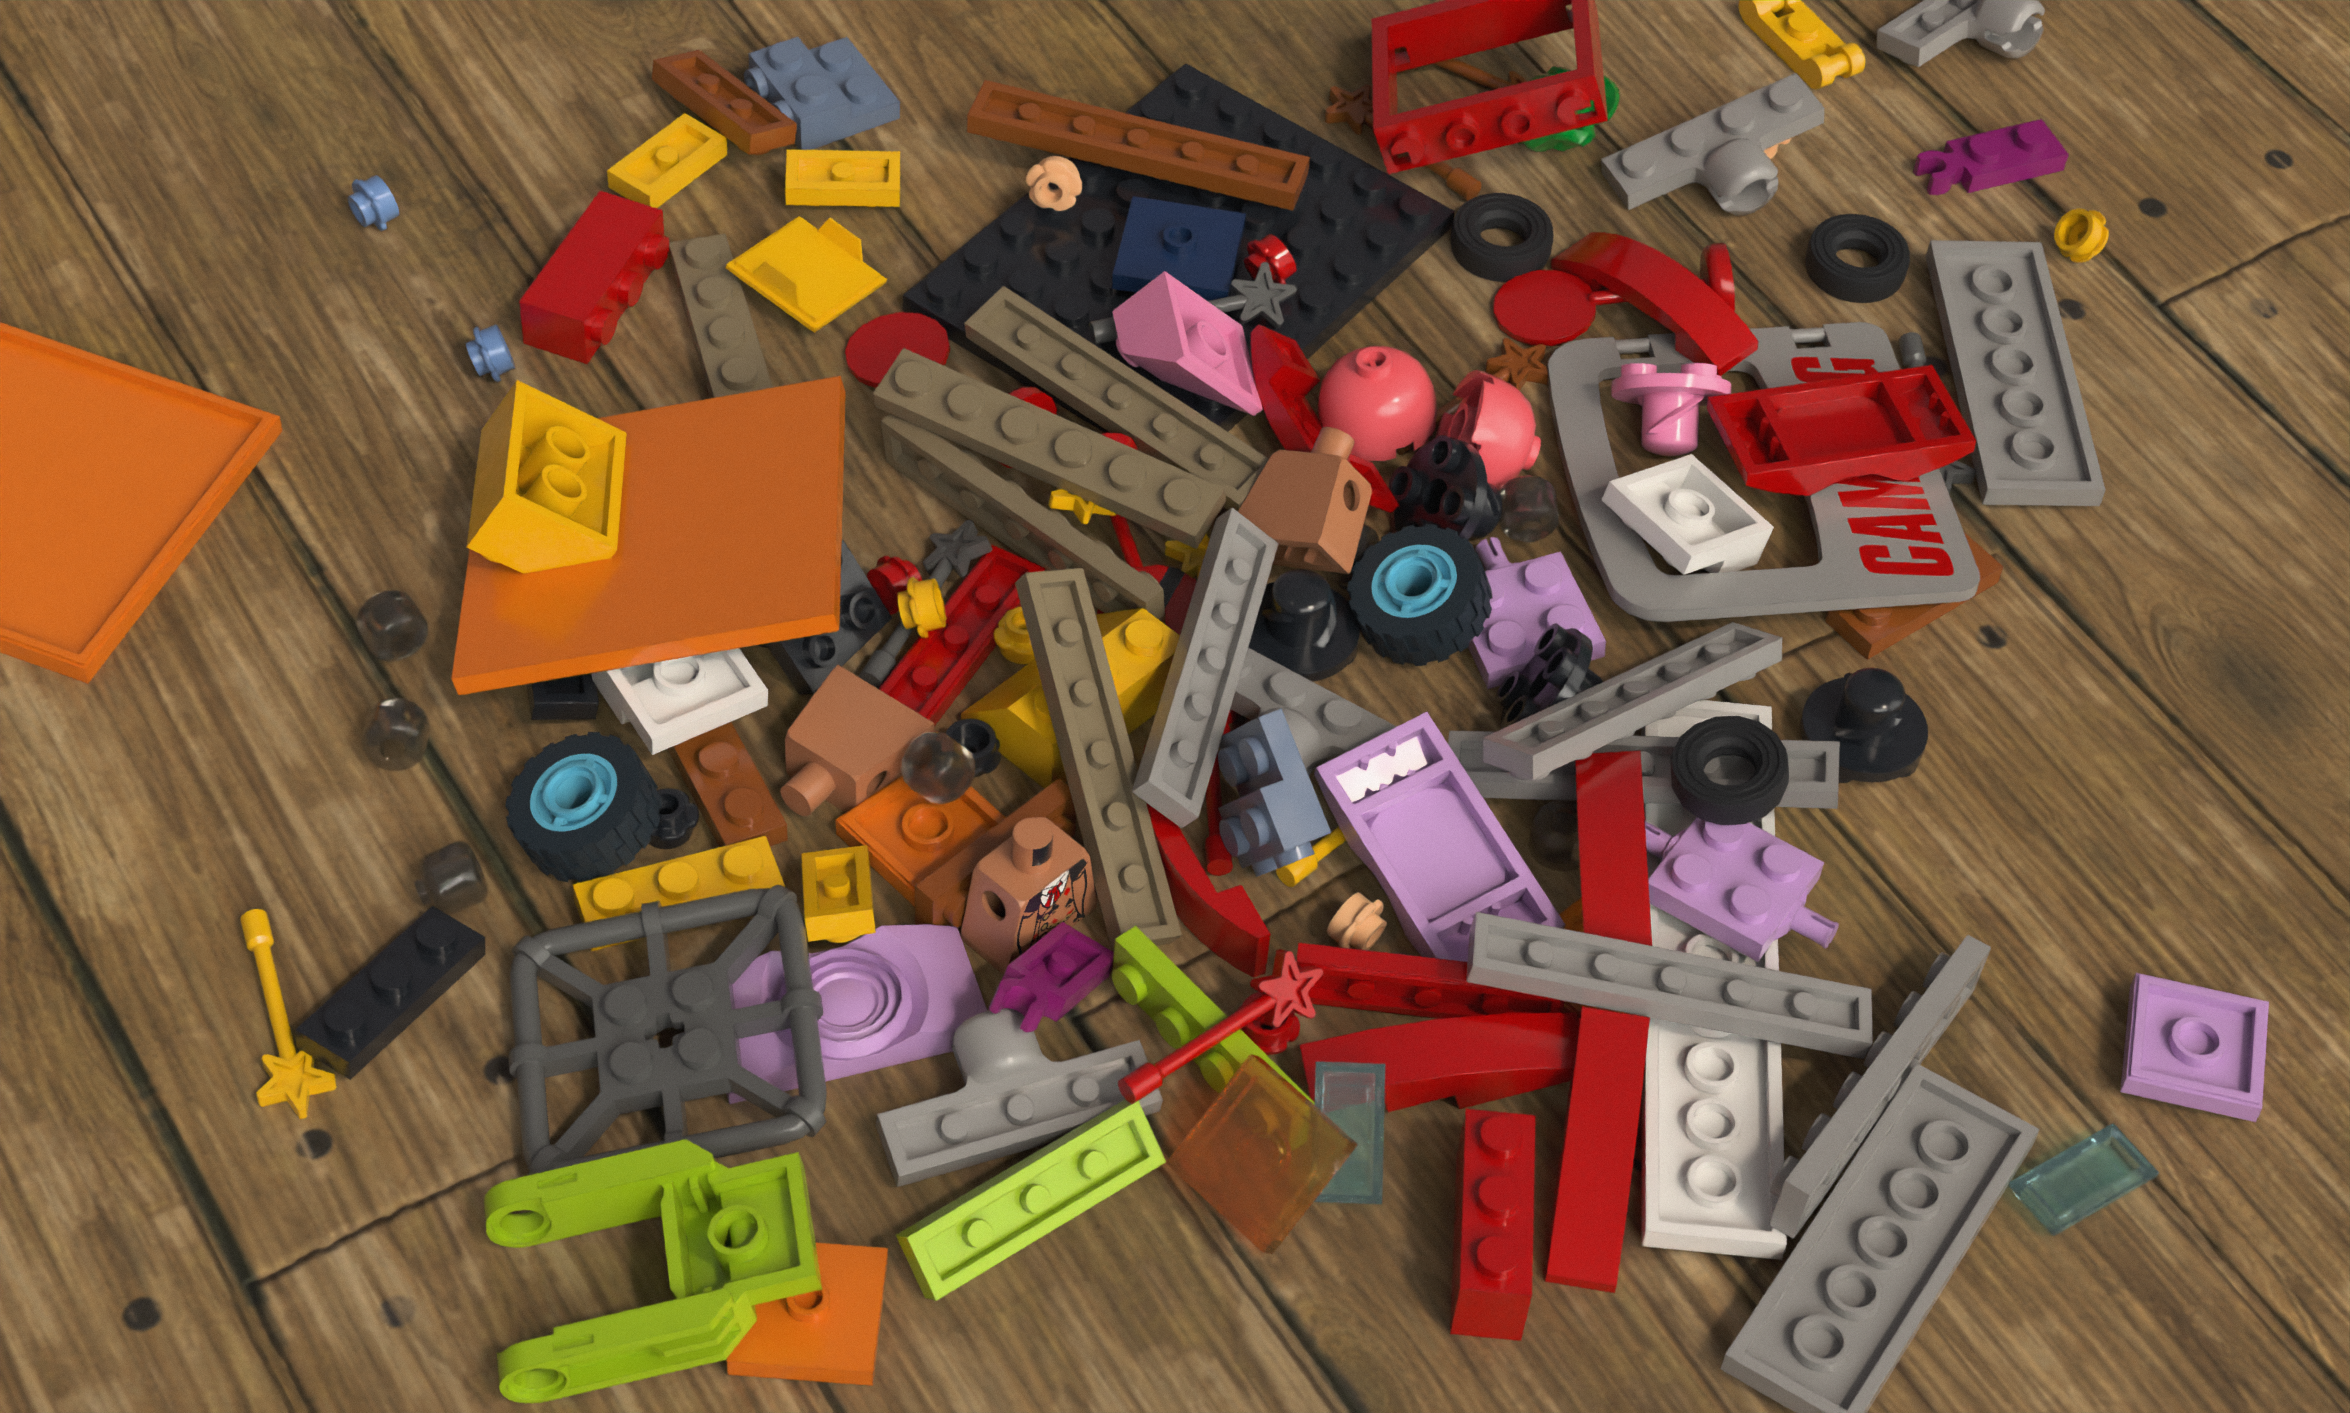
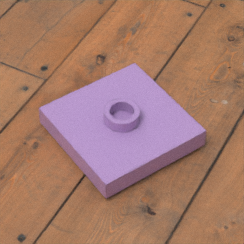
M2135 973L2130 985L2120 1092L2256 1122L2262 1110L2269 1002Z

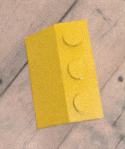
M516 380L481 430L466 548L481 554L491 562L501 563L523 574L611 558L617 551L627 432Z
M1144 608L1096 615L1128 734L1156 714L1180 635ZM1034 659L962 712L961 720L977 719L989 724L1000 742L998 752L1045 789L1058 778L1064 783L1067 782L1036 660Z

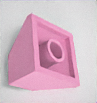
M1167 272L1161 273L1112 311L1118 336L1116 339L1117 349L1125 361L1133 367L1141 366L1162 381L1252 416L1263 410L1256 388L1242 325Z

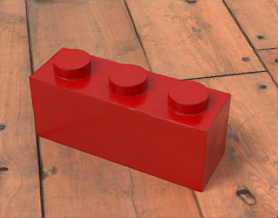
M599 191L519 301L523 344L588 364L601 344L607 345L611 341L617 327V321L627 307L636 305L641 296L643 285L654 269L659 270L667 259L670 241L667 236H664L663 210Z
M1476 1109L1465 1110L1456 1154L1450 1334L1522 1340L1532 1298L1536 1115Z

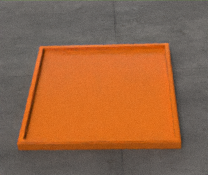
M0 322V653L88 684L281 434L280 416Z
M841 376L598 418L627 432L617 551L609 559L523 574L501 563L491 562L481 554L469 549L451 677L457 694L466 695L839 631L846 397Z

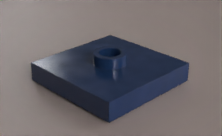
M1132 196L1113 271L1112 289L1137 293L1165 271L1207 301L1229 297V285L1233 281L1245 228L1246 213Z

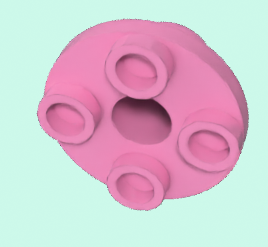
M1631 363L1621 366V377L1612 381L1611 396L1622 402L1641 405V444L1646 451L1662 456H1679L1694 451L1698 446L1699 406L1707 405L1708 397L1731 394V383L1717 375V366L1712 364L1681 365V373H1657L1656 365Z

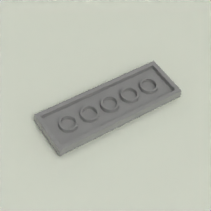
M1930 240L1926 261L1962 417L1976 439L1975 449L1971 453L1974 469H1976V478L1982 504L2100 506L2105 493V486L2042 243Z
M1916 1063L1726 1352L1721 1370L1795 1413H1867L2032 1148L2040 1129Z

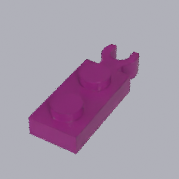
M2039 119L1946 141L1943 152L1929 150L1917 155L1913 173L1915 176L1931 174L1926 190L1929 195L1945 194L1951 189L1952 185L1961 183L1965 190L1971 193L2063 171L2069 153L2045 122Z
M1061 922L1008 965L990 1003L989 1010L995 1014L1004 1008L1020 1012L1024 1016L1020 1029L1025 1032L1036 1030L1042 1017H1048L1057 1022L1109 977L1113 969L1114 952Z

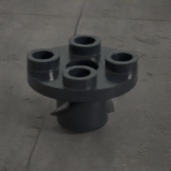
M1440 435L1420 448L1407 466H1401L1393 472L1388 488L1399 504L1394 510L1397 532L1403 530L1402 527L1406 526L1425 527V524H1433L1441 529L1446 530L1448 527L1457 531L1458 536L1462 539L1464 537L1467 540L1469 538L1480 539L1486 537L1495 529L1502 514L1501 494L1494 485L1487 482L1486 468L1479 452L1471 444L1446 435Z
M1294 569L1281 574L1275 582L1266 585L1248 648L1312 682L1319 681L1337 674L1354 661L1357 656L1360 625L1354 617L1349 602L1338 592L1331 589L1323 576L1307 569Z
M1557 623L1552 624L1543 632L1536 643L1535 655L1521 673L1519 671L1510 673L1497 691L1495 701L1504 707L1501 715V729L1603 682L1601 677L1588 669L1593 651L1592 641L1589 637L1575 628L1564 629Z
M1870 667L1857 670L1854 673H1846L1844 677L1826 682L1815 689L1804 705L1800 719V733L1803 741L1840 742L1839 783H1848L1852 780L1873 783L1890 781L1899 777H1908L1916 771L1927 744L1928 725L1920 707L1905 693L1901 681L1894 674L1884 669Z

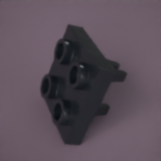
M842 539L839 631L758 646L769 648L799 695L814 694L830 672L837 665L842 667L892 619V616Z

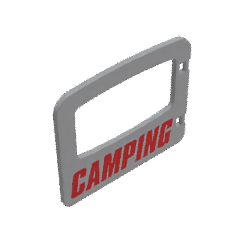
M1852 322L1823 324L1819 328L1790 329L1789 326L1752 328L1750 330L1758 340V350L1729 371L1749 373L1754 377L1760 389L1899 370L1900 367L1888 336L1883 329L1871 323ZM1676 333L1648 335L1647 338L1615 340L1614 337L1586 338L1562 345L1550 357L1547 367L1549 399L1558 448L1568 486L1591 553L1610 597L1615 604L1628 614L1647 621L1672 622L1966 601L1975 596L1980 582V572L1939 469L1905 482L1874 474L1856 479H1843L1811 496H1805L1817 542L1819 563L1816 565L1688 575H1668L1662 573L1655 566L1641 536L1635 530L1626 526L1622 519L1602 501L1609 481L1618 479L1619 476L1606 432L1600 402L1599 382L1621 377V366L1624 364H1652L1657 366V373H1681V365L1694 362L1675 350ZM1823 342L1825 347L1797 349L1795 343ZM1648 352L1650 358L1621 359L1619 354Z

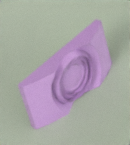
M1428 712L1316 767L1314 775L1349 847L1375 875L1387 894L1406 937L1422 957L1468 962L1470 926L1476 912L1564 929L1565 923Z
M931 924L880 926L875 929L876 933L865 934L842 947L809 953L813 989L820 993L823 1005V1015L818 1020L825 1081L953 1052V1037L957 1027L967 1019L987 1011L957 927ZM770 951L758 956L733 984L735 1009L778 1001L786 994L781 951ZM791 1028L739 1039L743 1068L782 1091L798 1088ZM734 1092L726 1093L729 1104L746 1101Z

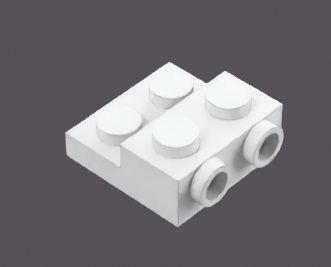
M1692 454L1609 481L1602 497V501L1622 519L1626 526L1635 530L1663 556L1669 565L1675 567L1683 575L1702 568L1710 573L1739 571L1756 565L1774 528Z
M739 648L592 673V680L620 723L623 725L631 722L652 755L768 706V689Z

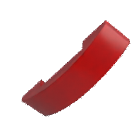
M1591 232L1551 260V268L1553 270L1577 276L1588 284L1593 292L1599 291L1605 286L1676 333L1675 350L1694 363L1716 365L1717 375L1722 376L1758 350L1757 338L1736 312L1715 291L1684 266L1642 242L1613 233Z
M1258 324L1251 332V358L1256 388L1263 410L1276 437L1285 450L1311 453L1323 425L1305 396L1318 384L1320 379L1294 339ZM1350 454L1347 461L1371 485L1372 494L1369 506L1392 513L1399 504L1374 464Z
M1146 803L1176 915L1200 942L1236 969L1253 978L1266 974L1271 934L1243 886L1238 885L1217 892L1181 832L1180 827Z
M1641 750L1592 753L1591 756L1585 759L1575 760L1583 931L1588 934L1652 946Z

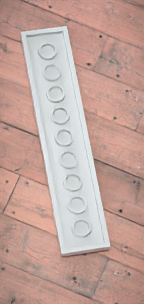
M1699 700L1676 711L1673 717L1657 720L1642 727V736L1680 737L1693 725L1718 716L1745 717L1759 721L1772 730V707ZM1644 803L1645 821L1672 836L1688 828L1696 819V816L1683 808L1681 804ZM1774 809L1765 817L1749 822L1775 836ZM1647 852L1648 879L1661 862L1660 858ZM1650 904L1652 946L1779 971L1778 939L1772 942L1757 962ZM1650 1018L1642 1087V1246L1782 1260L1787 1245L1786 1234L1769 1225L1779 1198L1770 1192V1188L1784 1163L1781 1043Z

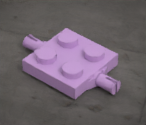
M1490 537V546L1487 539H1483L1477 544L1475 551L1486 570L1485 573L1492 589L1493 599H1490L1489 602L1492 610L1490 617L1486 618L1483 624V631L1478 637L1475 636L1469 642L1470 646L1468 648L1488 689L1500 686L1513 671L1521 673L1535 655L1534 649L1540 636L1549 626L1555 623L1564 629L1575 628L1591 639L1593 645L1591 661L1605 657L1606 640L1561 551L1520 563H1509L1498 538Z
M1696 817L1688 828L1672 836L1645 821L1647 852L1661 859L1660 865L1648 879L1650 904L1757 962L1774 940L1786 935L1791 930L1818 943L1825 949L1831 943L1839 923L1833 922L1805 907L1808 893L1820 878L1824 862L1751 823L1719 825Z

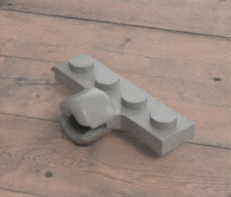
M1923 0L1877 30L1876 48L1899 58L1904 63L1920 67L1956 42L1965 38H1973L1977 40L1981 47L2011 59L2021 58L2034 49L2044 31L2042 20L2031 15H2043L2045 9L2039 0Z
M1794 73L1601 159L1602 175L1628 210L1686 184L1697 182L1707 188L1722 210L1738 216L1748 215L1764 207L1772 199L1778 188V178L1776 177L1778 169L1764 150L1823 124L1824 107L1799 75Z
M1248 648L1230 709L1252 721L1282 708L1308 775L1316 767L1397 727Z
M1004 1008L995 1014L988 1010L967 1019L957 1027L952 1045L965 1087L954 1093L877 1114L876 1128L897 1187L1052 1143L1125 1100L1118 1088V1080L1148 1062L1140 1040L1063 1062H1051L1042 1054L1034 1031L1025 1032L1020 1029L1024 1019L1020 1012ZM1159 1089L1139 1100L1145 1116L1160 1112L1163 1099Z

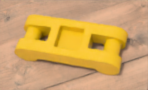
M1801 0L1739 1V12L1745 24L1812 89L1817 90L1832 84L1836 76L1840 75L1843 78H1849L1863 72L1865 58L1860 47L1855 43H1844Z

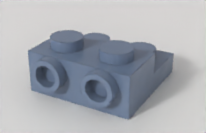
M795 37L748 53L749 69L744 72L745 84L797 123L794 145L798 150H812L900 119V101L848 37L810 50L807 49L799 37Z
M1282 708L1260 716L1223 735L1219 745L1221 750L1218 752L1219 766L1227 783L1232 787L1236 786L1240 798L1218 808L1222 817L1219 823L1220 835L1227 851L1233 857H1238L1241 868L1252 865L1256 877L1315 854L1310 841L1330 834L1331 831Z

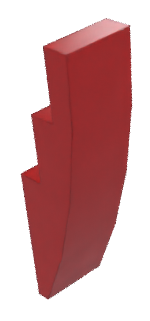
M1583 1006L1581 1008L1572 1079L1567 1099L1562 1151L1557 1170L1545 1282L1615 1293L1637 1138L1650 1017Z
M1502 1013L1440 1018L1368 1029L1300 1044V1050L1310 1098L1315 1102L1314 1110L1316 1115L1379 1099H1384L1388 1112L1451 1096H1455L1460 1110L1571 1081L1578 1019L1576 1013Z

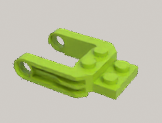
M687 1139L510 1179L493 1186L484 1197L486 1234L488 1238L498 1245L512 1248L539 1245L661 1216L670 1290L675 1300L554 1327V1334L522 1341L506 1348L503 1352L497 1353L500 1392L504 1397L515 1402H547L726 1360L757 1321L755 1305L822 1289L805 1168L799 1152L727 1168L716 1162L712 1153ZM519 1210H531V1212L511 1214Z

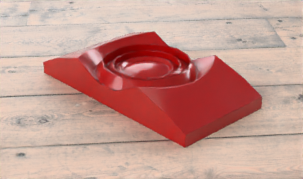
M1933 365L1708 397L1706 406L1745 485L1768 492L1811 496L1843 479H1856L1869 474L1905 482L1955 462L1974 452L1976 445L1975 437Z

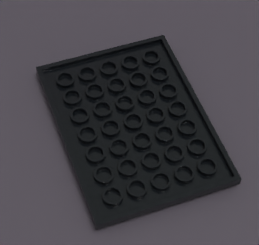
M1185 63L1126 113L1310 157L1308 175L1293 211L1071 157L1068 160L1076 166L1082 181V191L1075 197L1076 202L1071 208L1064 211H1055L1053 208H1041L1031 200L1028 192L903 295V312L920 313L935 319L947 331L948 339L1024 385L1039 389L1052 397L1054 403L1101 431L1110 433L968 339L964 323L996 292L1005 286L1093 344L1089 322L1113 317L1112 311L1135 294V292L1112 289L1113 271L1132 196L1246 213L1245 228L1233 280L1254 281L1244 264V259L1249 256L1247 244L1255 239L1260 241L1268 234H1272L1289 250L1295 261L1297 271L1288 277L1285 282L1289 285H1295L1296 293L1279 304L1284 319L1283 324L1280 328L1276 329L1259 315L1242 325L1251 364V332L1258 324L1294 339L1308 360L1452 228L1455 211ZM1055 183L1048 184L1053 190L1059 188ZM1230 290L1229 296L1236 295L1233 291ZM1243 309L1225 312V314L1238 322ZM1116 340L1095 345L1227 432L1247 415L1245 412L1162 381L1141 366L1133 367L1119 353Z

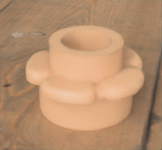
M1050 156L1044 158L1038 164L1032 166L1026 176V184L1030 186L1029 197L1037 206L1044 209L1053 208L1055 211L1067 210L1075 204V197L1082 191V181L1078 169L1070 160L1064 157ZM1055 183L1059 188L1053 190L1048 184Z
M1359 892L1353 894L1332 918L1327 928V935L1339 943L1338 947L1351 949L1355 947L1360 950H1369L1380 938L1387 925V922L1380 917L1383 911L1382 901L1377 899L1373 903Z

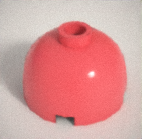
M1369 346L1352 350L1338 358L1328 370L1321 382L1318 418L1323 427L1339 429L1354 439L1355 444L1350 454L1367 461H1386L1396 458V449L1413 443L1415 451L1427 442L1435 431L1437 418L1436 395L1427 371L1410 354L1388 346Z
M1480 370L1468 373L1453 393L1454 396L1463 400L1455 415L1443 413L1436 437L1446 435L1471 444L1482 457L1486 468L1487 482L1501 490L1512 483L1522 469L1526 471L1531 469L1538 457L1541 440L1540 437L1535 436V416L1530 402L1515 386L1499 377Z

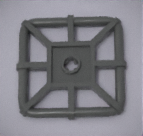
M775 885L772 888L748 889L663 907L660 901L642 904V911L554 928L536 934L533 937L524 935L512 948V953L515 957L512 960L510 970V988L515 1047L511 1049L508 1055L510 1074L517 1078L522 1151L527 1168L529 1169L528 1175L687 1139L712 1153L715 1159L785 1145L803 1138L805 1135L814 1137L826 1123L823 1113L825 1112L827 1097L818 1020L823 1015V1005L820 993L813 989L805 921L794 892L782 885ZM755 915L714 963L671 971L667 933ZM779 933L786 994L778 1001L735 1009L733 984ZM646 937L650 976L602 985L555 956ZM537 976L593 1009L596 1037L549 1047L542 1045ZM667 1028L684 1030V1033H679L673 1037V1046L667 1048H660L658 1041L653 1039L657 1033ZM791 1028L799 1096L795 1095L792 1097L743 1068L739 1045L740 1038ZM598 1067L599 1095L556 1144L550 1145L545 1078ZM734 1092L776 1117L688 1135L685 1101ZM663 1106L666 1128L665 1140L584 1156L620 1114Z

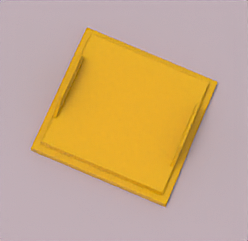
M798 216L727 263L725 267L729 272L814 333L887 282V278L863 262L861 239L832 218H828L817 229Z

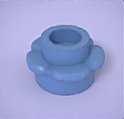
M377 175L365 181L356 179L352 182L354 194L348 196L347 200L355 218L363 227L374 223L380 231L386 230V223L399 216L398 205L388 186Z
M495 324L483 330H480L478 326L473 328L475 340L465 344L478 375L482 376L491 372L496 382L501 381L500 374L516 367L498 325Z

